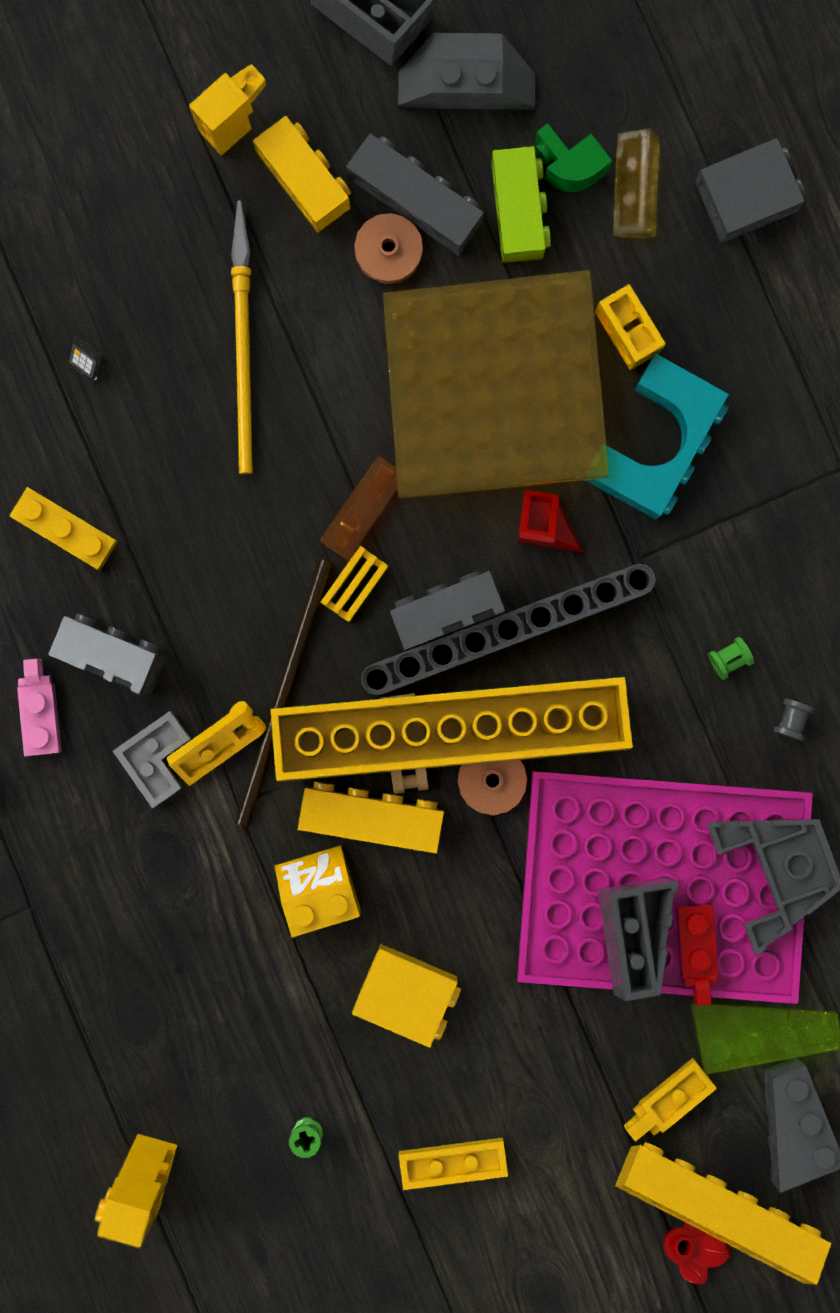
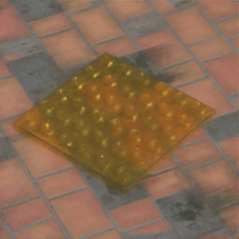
M590 270L383 293L397 485L400 498L609 478Z

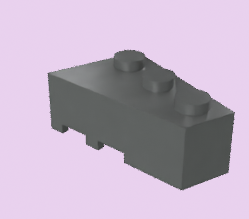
M660 878L598 889L613 995L624 1001L661 994L668 950L665 947L668 928L672 924L673 915H671L674 892H677L678 881Z

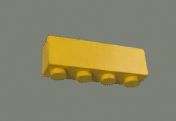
M314 781L313 787L307 786L304 789L298 830L437 854L444 814L443 809H437L438 802L417 799L416 805L403 803V796L383 793L382 799L368 797L369 790L348 787V793L334 791V784Z

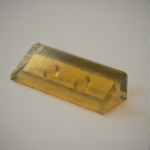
M651 129L618 134L613 232L615 237H655L659 137Z

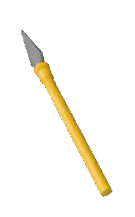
M238 200L231 253L234 267L231 269V275L233 276V293H235L239 474H253L248 293H250L249 276L251 275V269L248 267L250 248L242 202Z

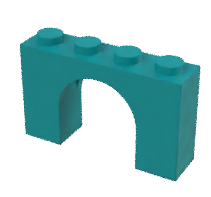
M655 353L634 391L666 408L677 419L681 429V445L677 455L665 464L647 466L633 461L604 444L584 480L657 520L662 513L669 515L678 497L673 495L679 483L685 485L692 475L695 467L690 463L696 453L702 455L712 438L707 433L713 423L719 425L729 407L724 402L729 394Z

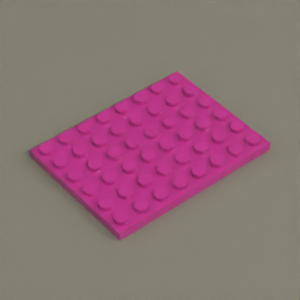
M532 771L517 982L613 989L598 889L668 878L678 881L677 892H674L671 909L673 918L667 934L665 949L668 950L661 993L693 996L692 987H685L684 979L681 977L676 906L711 903L714 910L718 963L717 985H710L711 997L798 1004L804 917L791 927L792 929L785 935L779 936L769 944L765 951L755 955L742 923L776 911L753 844L749 843L722 854H717L706 823L710 821L811 819L813 793Z

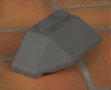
M433 33L399 71L398 108L535 110V73L503 34Z

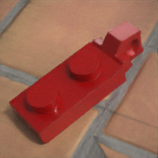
M710 903L676 906L681 977L684 979V986L692 987L693 1002L697 1006L711 1005L710 985H717L718 976L713 905Z

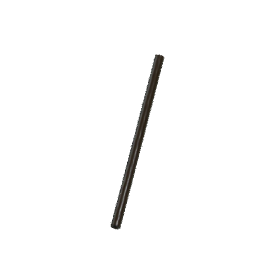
M323 559L318 561L271 709L287 707L332 562ZM271 711L235 821L236 824L245 827L249 826L274 747Z

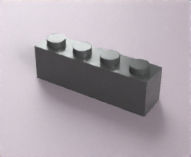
M370 133L347 164V178L459 256L483 223L484 212L481 211L479 203L469 196L462 198L452 191L453 186L447 180L440 176L432 177L424 171L425 167L417 159L411 156L405 158L396 151V146L390 140L383 136L378 139Z

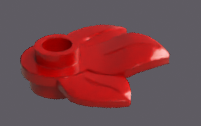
M684 1223L683 1227L671 1229L664 1237L663 1248L666 1256L672 1262L678 1264L681 1275L691 1283L705 1284L708 1275L707 1268L721 1266L731 1256V1250L726 1243L687 1223ZM681 1241H686L685 1249L682 1252H679V1243Z

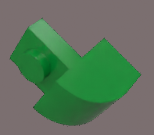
M548 123L536 133L534 149L544 164L550 163L546 170L545 180L554 188L566 192L581 191L593 185L609 172L612 160L592 134L568 150Z

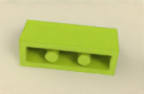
M534 146L493 150L491 165L502 263L543 259L545 247H550L551 241L549 226H543L542 213H547L545 192H539L538 180L543 179L542 159L535 158Z

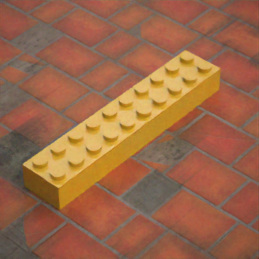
M625 677L270 709L276 781L279 782L620 751L633 748Z

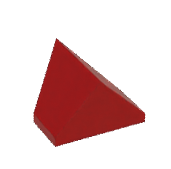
M525 490L516 543L584 554L559 504V495Z

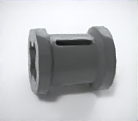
M785 698L783 701L785 709L779 726L774 727L773 732L803 742L805 736L802 733L809 714H813L815 708Z

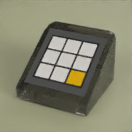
M78 335L73 336L67 362L87 379L94 382L108 366V360Z

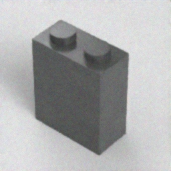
M778 138L699 171L695 183L721 243L796 213L805 202L803 184L798 178L795 179L790 168V154L785 147H781Z

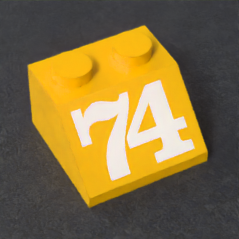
M342 845L275 865L281 903L291 937L360 917L361 908Z

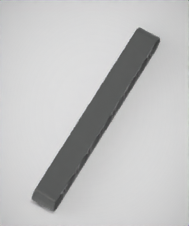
M632 565L384 659L365 668L361 676L362 686L370 694L383 695L634 600L653 589L656 581L655 574L647 565ZM632 572H639L645 577L646 584L643 590H635L629 584V576ZM606 584L612 588L614 596L611 602L605 603L598 599L596 590L599 585ZM573 596L579 599L582 607L578 615H570L565 611L563 603L566 597ZM540 608L548 613L549 623L546 627H536L532 623L531 613L533 610ZM511 621L515 624L517 628L515 638L505 640L500 637L498 626L501 622ZM478 633L484 638L485 645L480 652H471L465 646V639L469 634ZM444 645L452 651V660L448 664L440 665L433 660L432 652L437 646ZM406 658H415L420 664V670L414 677H405L400 672V664ZM374 670H382L387 675V684L382 689H372L368 684V675Z

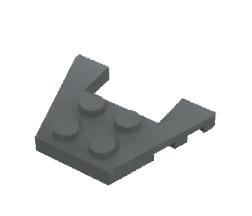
M819 819L710 821L706 823L717 854H722L749 843L753 844L776 911L742 923L755 955L765 951L769 944L779 936L785 935L792 929L791 927L807 914L810 915L840 891V873Z

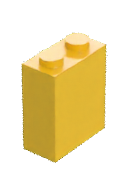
M380 944L353 1007L352 1015L430 1048L434 1039L440 1041L447 1025V1020L442 1018L448 1006L454 1008L461 988L456 986L458 983L457 976Z

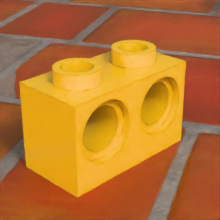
M630 284L598 303L595 314L630 371L653 358L655 353L659 354L666 343Z

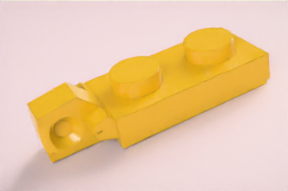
M692 1058L639 1101V1104L633 1108L636 1115L624 1125L625 1130L635 1142L649 1130L653 1135L660 1131L664 1133L714 1092L716 1086Z

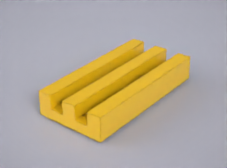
M360 546L326 593L321 603L347 622H350L389 565ZM364 557L367 561L335 605L331 600L360 559ZM374 564L378 567L377 571L348 612H345L342 609Z

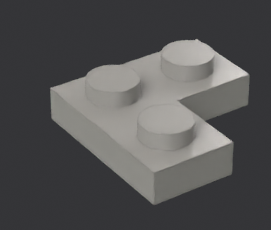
M169 711L113 750V753L150 806L155 808L183 788L164 761V758L192 739L175 714Z

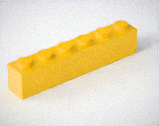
M645 1142L643 1146L638 1145L630 1148L615 1187L803 1284L817 1285L831 1246L830 1242L820 1238L821 1232L806 1224L801 1223L799 1227L789 1222L790 1216L776 1208L770 1207L768 1211L758 1206V1199L742 1191H738L735 1194L725 1189L727 1183L711 1175H707L704 1178L694 1173L695 1167L688 1162L680 1159H675V1162L663 1157L664 1151L655 1145Z

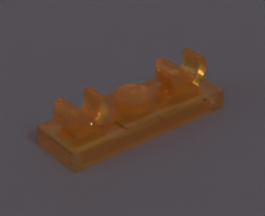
M378 456L319 541L349 561L407 475Z

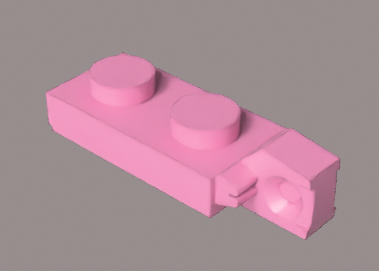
M42 659L23 660L24 678L18 679L19 687H17L24 756L61 753L55 684H52L51 675L44 676Z

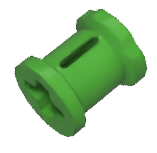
M740 636L734 639L733 644L724 649L708 653L714 670L722 680L727 679L728 673L745 664L748 666L754 664V658Z
M303 1117L296 1122L289 1138V1146L296 1156L309 1158L317 1153L323 1136L321 1124L311 1117ZM306 1131L308 1137L313 1136L311 1143H306L305 1138H300L301 1132Z

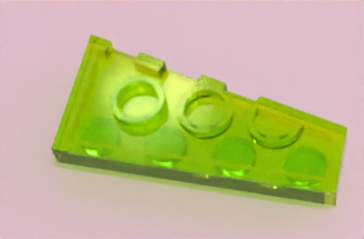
M690 1002L702 1067L705 1074L840 1050V1025L838 1015L834 1011L725 1004L697 1006L696 1003Z

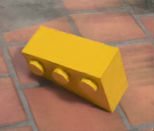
M137 1134L118 1177L115 1178L112 1188L109 1187L105 1199L102 1198L99 1204L95 1221L101 1222L97 1236L141 1247L159 1213L177 1144Z

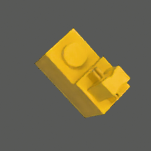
M252 64L231 78L225 72L189 104L198 131L221 156L252 129L248 118L253 112L251 103L267 85L265 78Z

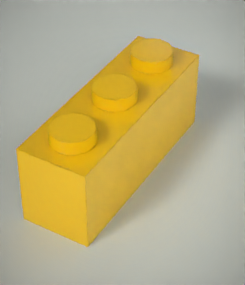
M284 116L253 140L256 153L317 233H319L350 209L348 196L351 192L340 177L334 179L327 170L330 164L320 150L314 152L307 144L309 137L303 127L298 122L293 125L288 117Z

